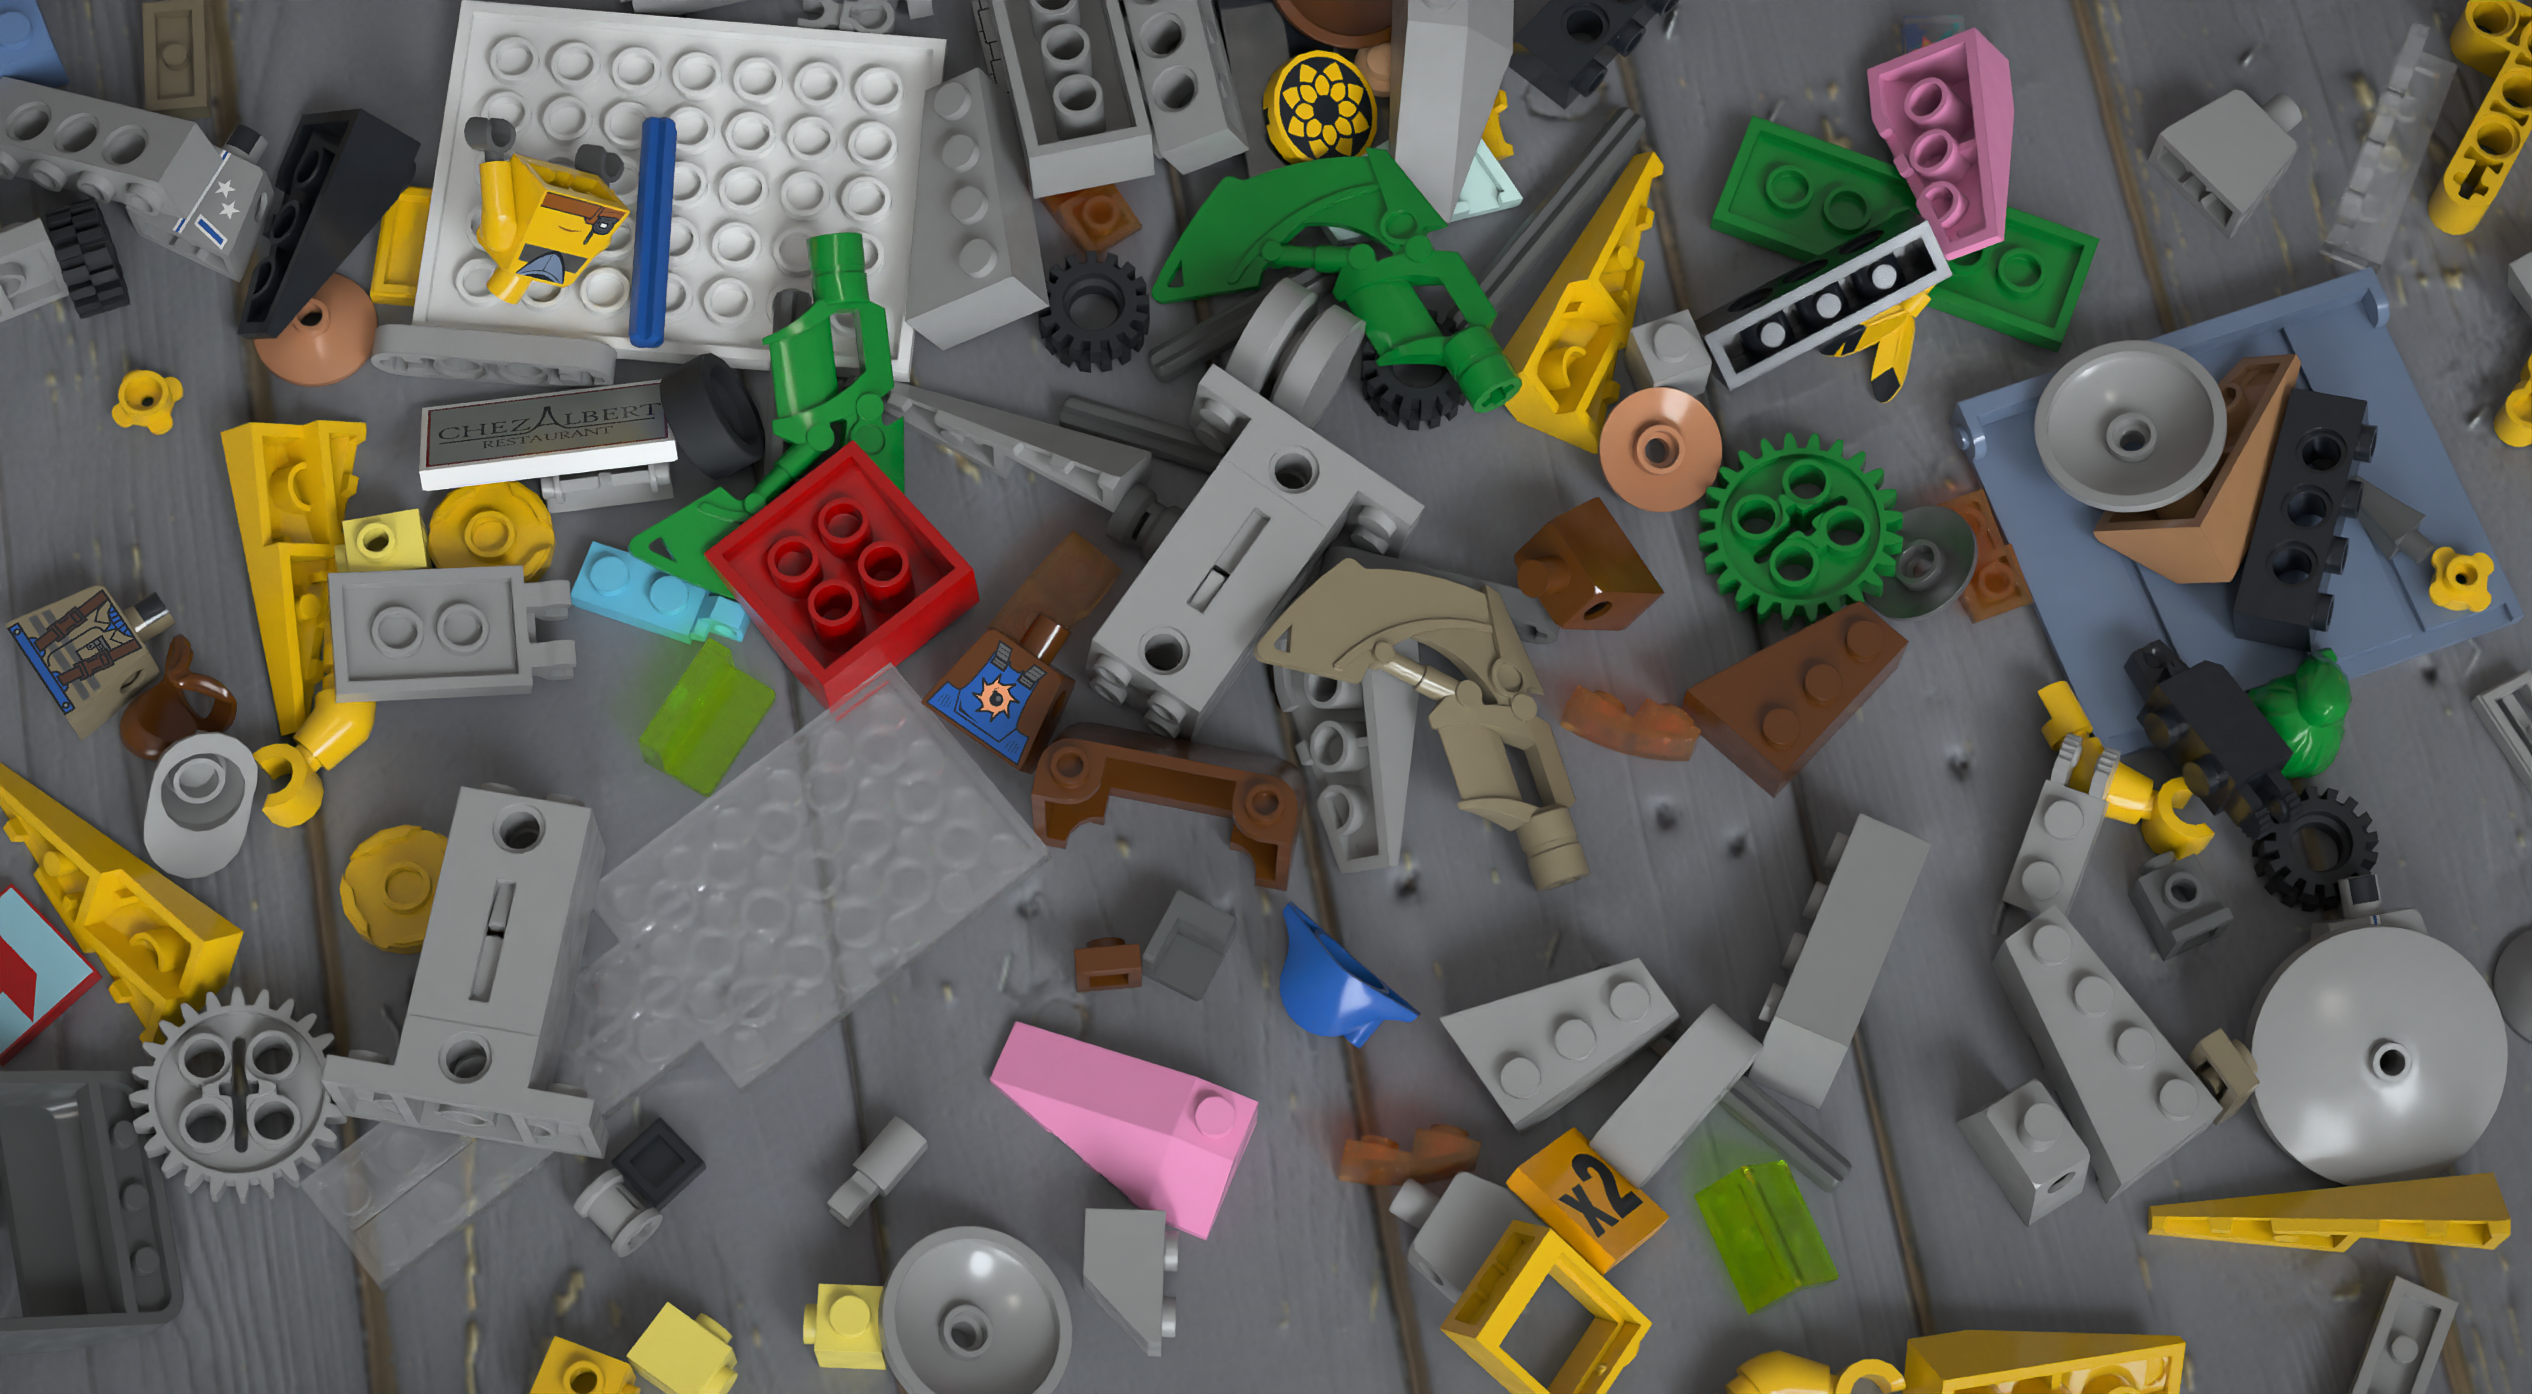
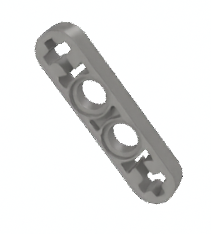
M386 324L376 328L371 355V363L376 368L391 374L565 389H585L613 385L617 352L613 347L589 339L406 324Z

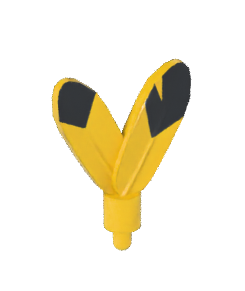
M1935 285L1818 345L1819 352L1828 357H1845L1879 342L1872 370L1871 384L1876 399L1881 403H1888L1896 396L1904 384L1916 328L1914 317L1916 318L1930 302L1931 298L1927 294Z

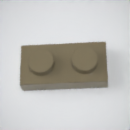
M205 0L142 2L145 110L184 120L212 117L208 8Z
M2222 1028L2200 1040L2185 1061L2223 1108L2213 1121L2216 1126L2236 1114L2260 1083L2255 1075L2258 1072V1067L2249 1050L2238 1039L2230 1041Z

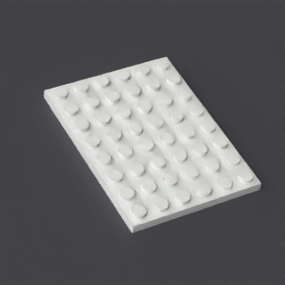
M462 0L412 325L589 339L613 347L617 352V359L684 364L701 354L713 353L723 359L731 368L770 371L769 345H763L762 338L771 335L773 332L776 294L783 290L804 291L810 294L813 304L812 274L809 270L806 240L819 235L853 232L862 234L865 256L864 270L867 273L869 299L885 308L893 380L910 383L916 330L905 322L924 98L925 90L944 82L947 39ZM484 117L488 120L490 118L505 119L513 125L516 131V139L512 148L504 153V161H509L513 153L575 169V156L579 147L583 144L603 146L606 152L616 153L624 163L623 174L618 181L610 183L609 188L615 191V195L630 210V213L612 235V241L608 248L592 259L573 284L563 288L533 280L518 304H510L499 299L486 287V282L498 264L477 241L476 231L481 222L482 204L479 164L485 163V154L483 151L473 150L465 140L464 129L469 118ZM648 117H668L674 120L676 124L677 141L664 342L659 348L655 349L637 348L631 344L628 330L642 123ZM852 313L831 315L830 324L836 376L848 378L850 375L859 376L860 368L854 316Z

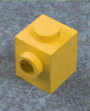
M554 1336L529 1394H640L641 1389L634 1386L636 1376L629 1363Z

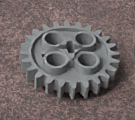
M235 987L230 1005L221 1007L217 997L211 991L206 994L207 1011L198 1014L187 1003L181 1005L185 1024L180 1028L165 1020L159 1022L160 1031L166 1040L164 1045L154 1042L143 1043L144 1054L154 1064L153 1066L133 1067L132 1074L134 1080L147 1086L148 1089L129 1094L131 1107L148 1110L149 1112L134 1120L133 1125L137 1134L156 1133L144 1146L148 1158L158 1157L165 1153L169 1154L161 1167L165 1178L168 1179L183 1169L187 1171L184 1181L186 1192L191 1194L205 1180L210 1182V1194L213 1202H218L221 1199L227 1186H235L240 1203L247 1204L251 1186L260 1184L264 1194L270 1200L275 1198L274 1179L283 1176L293 1187L301 1186L297 1166L303 1163L319 1171L322 1168V1162L315 1150L316 1146L320 1145L334 1149L338 1146V1137L327 1128V1124L347 1123L348 1116H344L338 1106L332 1104L334 1100L321 1081L326 1062L324 1056L336 1045L335 1037L332 1033L313 1038L312 1035L318 1026L317 1015L311 1013L296 1022L294 1020L296 1005L295 1000L292 998L286 1000L275 1011L271 1009L268 990L263 989L254 1005H245L241 988ZM237 1039H243L246 1042L245 1075L251 1094L246 1099L248 1148L245 1152H238L235 1149L236 1115L231 1099L235 1092L233 1043ZM282 1049L290 1054L292 1061L288 1068L281 1073L274 1075L265 1074L255 1066L260 1054L266 1050ZM214 1052L224 1059V1065L214 1076L207 1078L196 1077L188 1071V1065L192 1058L199 1053ZM271 1113H284L293 1120V1128L283 1138L275 1140L266 1139L257 1131V1125L261 1119ZM205 1116L217 1117L226 1124L225 1131L221 1137L209 1143L197 1142L189 1135L193 1123Z

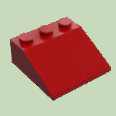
M854 440L704 553L705 560L787 667L831 716L980 601L974 569Z

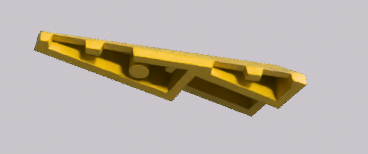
M1654 151L1633 156L1502 351L1522 380L1519 392L1504 404L1514 418L1522 424L1593 454L1598 453L1599 436L1605 422L1607 406L1617 402L1621 385L1613 381L1618 350L1627 346L1640 291L1645 262L1637 257L1642 231L1652 228L1655 212L1647 207L1652 179L1662 175L1664 168L1663 163Z
M2494 1172L2149 1206L2148 1234L2343 1253L2360 1237L2494 1250L2511 1235V1218Z

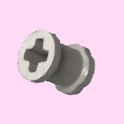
M614 1168L600 1175L582 1192L574 1204V1209L581 1218L590 1217L613 1241L611 1250L618 1257L623 1258L636 1251L653 1235L662 1222L663 1215L654 1207L647 1209L623 1185V1175Z

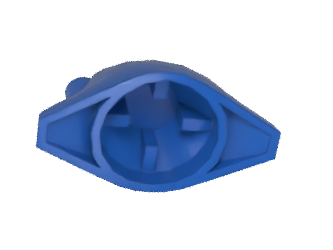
M1292 901L1283 909V917L1289 935V952L1280 976V994L1288 1015L1297 1025L1319 1036L1336 1037L1343 1035L1351 1044L1361 1048L1384 1020H1399L1409 1023L1421 1014L1385 982L1358 962Z

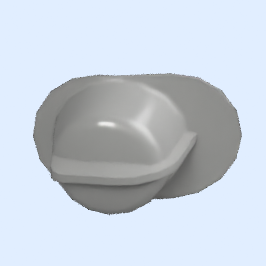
M196 730L195 734L174 741L160 754L154 766V774L143 821V842L152 861L166 873L184 879L207 877L223 869L238 854L247 832L253 797L257 786L258 766L251 750L239 739L220 732Z

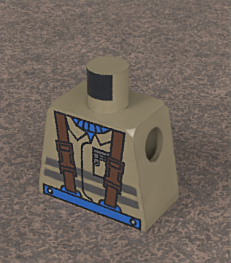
M102 584L94 585L18 617L5 624V626L82 741L157 678L160 670L144 643L176 623L155 591L121 611L107 588Z

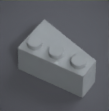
M1640 958L1439 1018L1521 1136L1682 1024L1677 1010Z

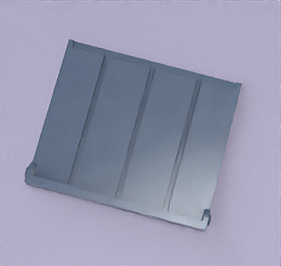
M2372 267L2146 340L2162 343L2188 354L2203 365L2217 384L2244 357L2297 354L2301 361V366L2295 388L2361 399L2368 402L2369 425L2378 426L2377 442L2371 463L2360 462L2357 475L2393 498L2426 515L2418 531L2435 548L2420 564H2416L2402 550L2388 561L2358 518L2346 517L2341 537L2349 538L2345 568L2342 575L2331 574L2327 594L2335 595L2332 619L2327 632H2316L2312 652L2330 647L2337 657L2336 664L2347 675L2348 681L2519 623L2524 617L2522 608L2386 327L2390 316L2389 302ZM2058 369L1958 402L1949 424L1959 449L1965 452L2065 681L2070 685L2093 726V731L2089 734L2090 738L2098 737L2104 748L2108 746L2121 751L2120 758L2155 747L2148 739L2143 726L2136 719L2145 702L2123 668L2130 655L2137 649L2160 639L2189 668L2204 660L2221 664L2247 696L2251 689L2265 685L2271 679L2295 673L2297 667L2311 652L2236 638L2233 609L2248 552L2231 582L2177 584L2097 540L2093 530L2105 510L2080 502L2062 490L2045 470L2036 446L2034 432L2036 409L2044 389L2060 370ZM2129 442L2123 446V449L2126 451H2137L2143 445L2139 442ZM2311 463L2308 465V467L2317 470ZM2305 514L2296 518L2293 523L2302 527H2311L2317 525L2323 519L2314 514ZM2450 547L2457 554L2469 556L2482 552L2492 559L2494 570L2488 576L2487 591L2491 594L2492 599L2485 610L2481 612H2472L2469 609L2455 611L2438 606L2430 600L2428 588L2430 587L2431 577L2435 572V568L2431 564V557L2437 549ZM2290 570L2280 575L2278 579L2285 583L2295 584L2305 580L2309 575L2299 570ZM2456 575L2458 583H2466V578L2463 575Z

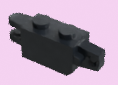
M2160 639L2137 649L2130 655L2123 668L2145 702L2136 719L2143 726L2148 739L2163 751L2183 776L2188 789L2202 800L2214 816L2225 811L2236 826L2242 829V833H2245L2247 838L2251 837L2252 840H2259L2272 832L2273 820L2270 817L2271 814L2272 817L2276 818L2277 822L2280 821L2282 824H2289L2301 817V812H2303L2301 808L2303 804L2300 802L2301 798L2297 796L2296 791L2292 790V785L2281 773L2294 752L2223 665L2204 660L2189 668Z

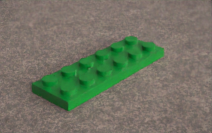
M1753 115L1715 209L1710 229L1806 263L1907 209L1920 216L1921 214L1916 206L1917 200L1906 179L1900 175L1896 166ZM2007 206L2004 241L1950 261L1946 260L1953 275L1937 283L1927 294L1931 300L1926 306L2058 353L2100 239Z

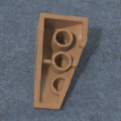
M2297 354L2242 358L2217 384L2225 402L2227 435L2222 454L2209 476L2196 489L2183 498L2160 508L2140 512L2105 510L2093 530L2097 540L2177 584L2231 582L2251 545L2291 389L2295 388L2301 366V361Z

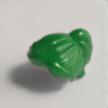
M2330 647L2311 652L2297 667L2295 673L2271 679L2267 684L2251 689L2248 694L2251 701L2294 752L2281 771L2287 780L2296 777L2309 779L2324 772L2333 763L2343 740V734L2345 733L2344 719L2349 710L2352 696L2347 675L2336 664L2337 657Z

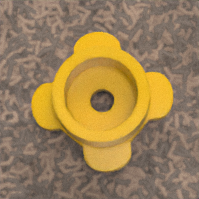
M132 370L122 379L118 391L119 403L113 407L112 417L116 424L123 428L138 425L149 428L152 434H164L173 427L174 421L171 413L175 402L183 397V386L175 377L164 379L160 374L153 371ZM145 398L153 399V404L148 407L143 406L142 402Z
M2450 547L2437 549L2431 557V564L2435 568V572L2431 577L2430 587L2428 588L2430 600L2438 606L2455 611L2469 609L2472 612H2481L2485 610L2492 599L2491 594L2487 591L2488 576L2494 570L2492 559L2482 552L2469 556L2457 554ZM2456 575H2463L2466 578V583H2458Z

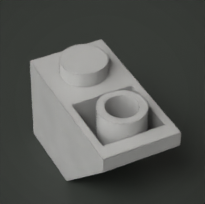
M1085 1208L1084 1290L1147 1356L1161 1357L1162 1337H1175L1176 1297H1164L1163 1288L1164 1271L1177 1272L1179 1231H1165L1166 1211Z

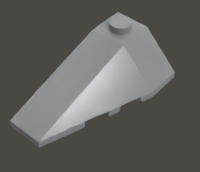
M1392 0L1389 154L1447 225L1451 221L1513 53L1514 0Z
M1288 629L1275 641L1274 646L1276 649L1286 651ZM1408 639L1393 646L1395 652L1420 664L1418 641ZM1273 665L1276 695L1282 711L1292 713L1302 742L1295 747L1301 764L1311 766L1320 790L1316 806L1341 874L1398 866L1419 692L1413 690L1412 685L1381 669L1371 670L1367 668L1362 681L1358 684H1353Z

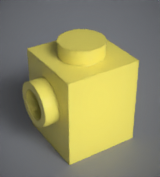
M418 508L342 521L345 544L335 545L338 573L433 569L428 547V532Z
M819 1284L817 1304L806 1303L803 1324L804 1344H815L814 1352L819 1367L886 1370L887 1360L882 1349L878 1327V1309L883 1286Z
M669 1302L664 1305L626 1355L635 1372L666 1394H727L738 1373L732 1370L738 1361L732 1347L728 1345L733 1336L709 1316L700 1313L693 1320Z

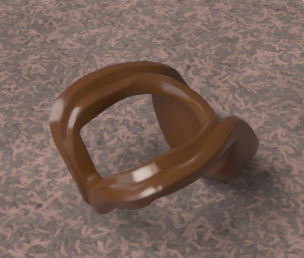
M182 634L174 636L170 643L163 679L132 700L123 712L120 721L119 734L123 745L131 753L145 760L157 762L160 754L176 740L195 734L196 730L223 733L232 726L236 717L237 702L231 691L221 682L210 676L190 671L189 667L194 652L189 640ZM183 689L199 692L215 699L213 708L206 718L201 717L193 710L184 695Z

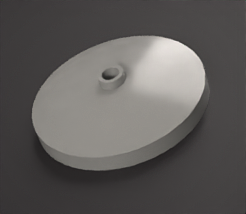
M2366 924L2345 927L2321 935L2297 949L2272 973L2260 991L2248 1019L2244 1038V1045L2257 1064L2258 1072L2255 1075L2260 1081L2249 1097L2255 1113L2268 1135L2279 1148L2303 1167L2327 1179L2349 1186L2426 1179L2453 1164L2473 1146L2490 1123L2499 1104L2507 1073L2508 1048L2505 1025L2496 999L2483 977L2470 962L2447 944L2423 933L2393 925ZM2387 1051L2390 1060L2383 1069L2380 1068V1058Z

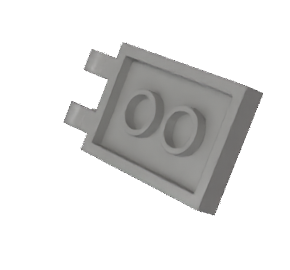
M523 565L328 573L327 587L336 703L531 694L533 687L532 676H538L547 680H567L574 677L573 667L577 665L575 640H554L537 643L535 618L545 621L568 619V607H571L570 583L568 580L524 583Z

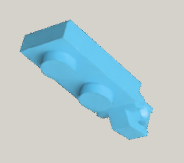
M595 541L590 546L570 594L571 603L575 607L690 645L692 640L705 642L709 632L742 643L751 618L739 603L668 575L631 556L628 552Z

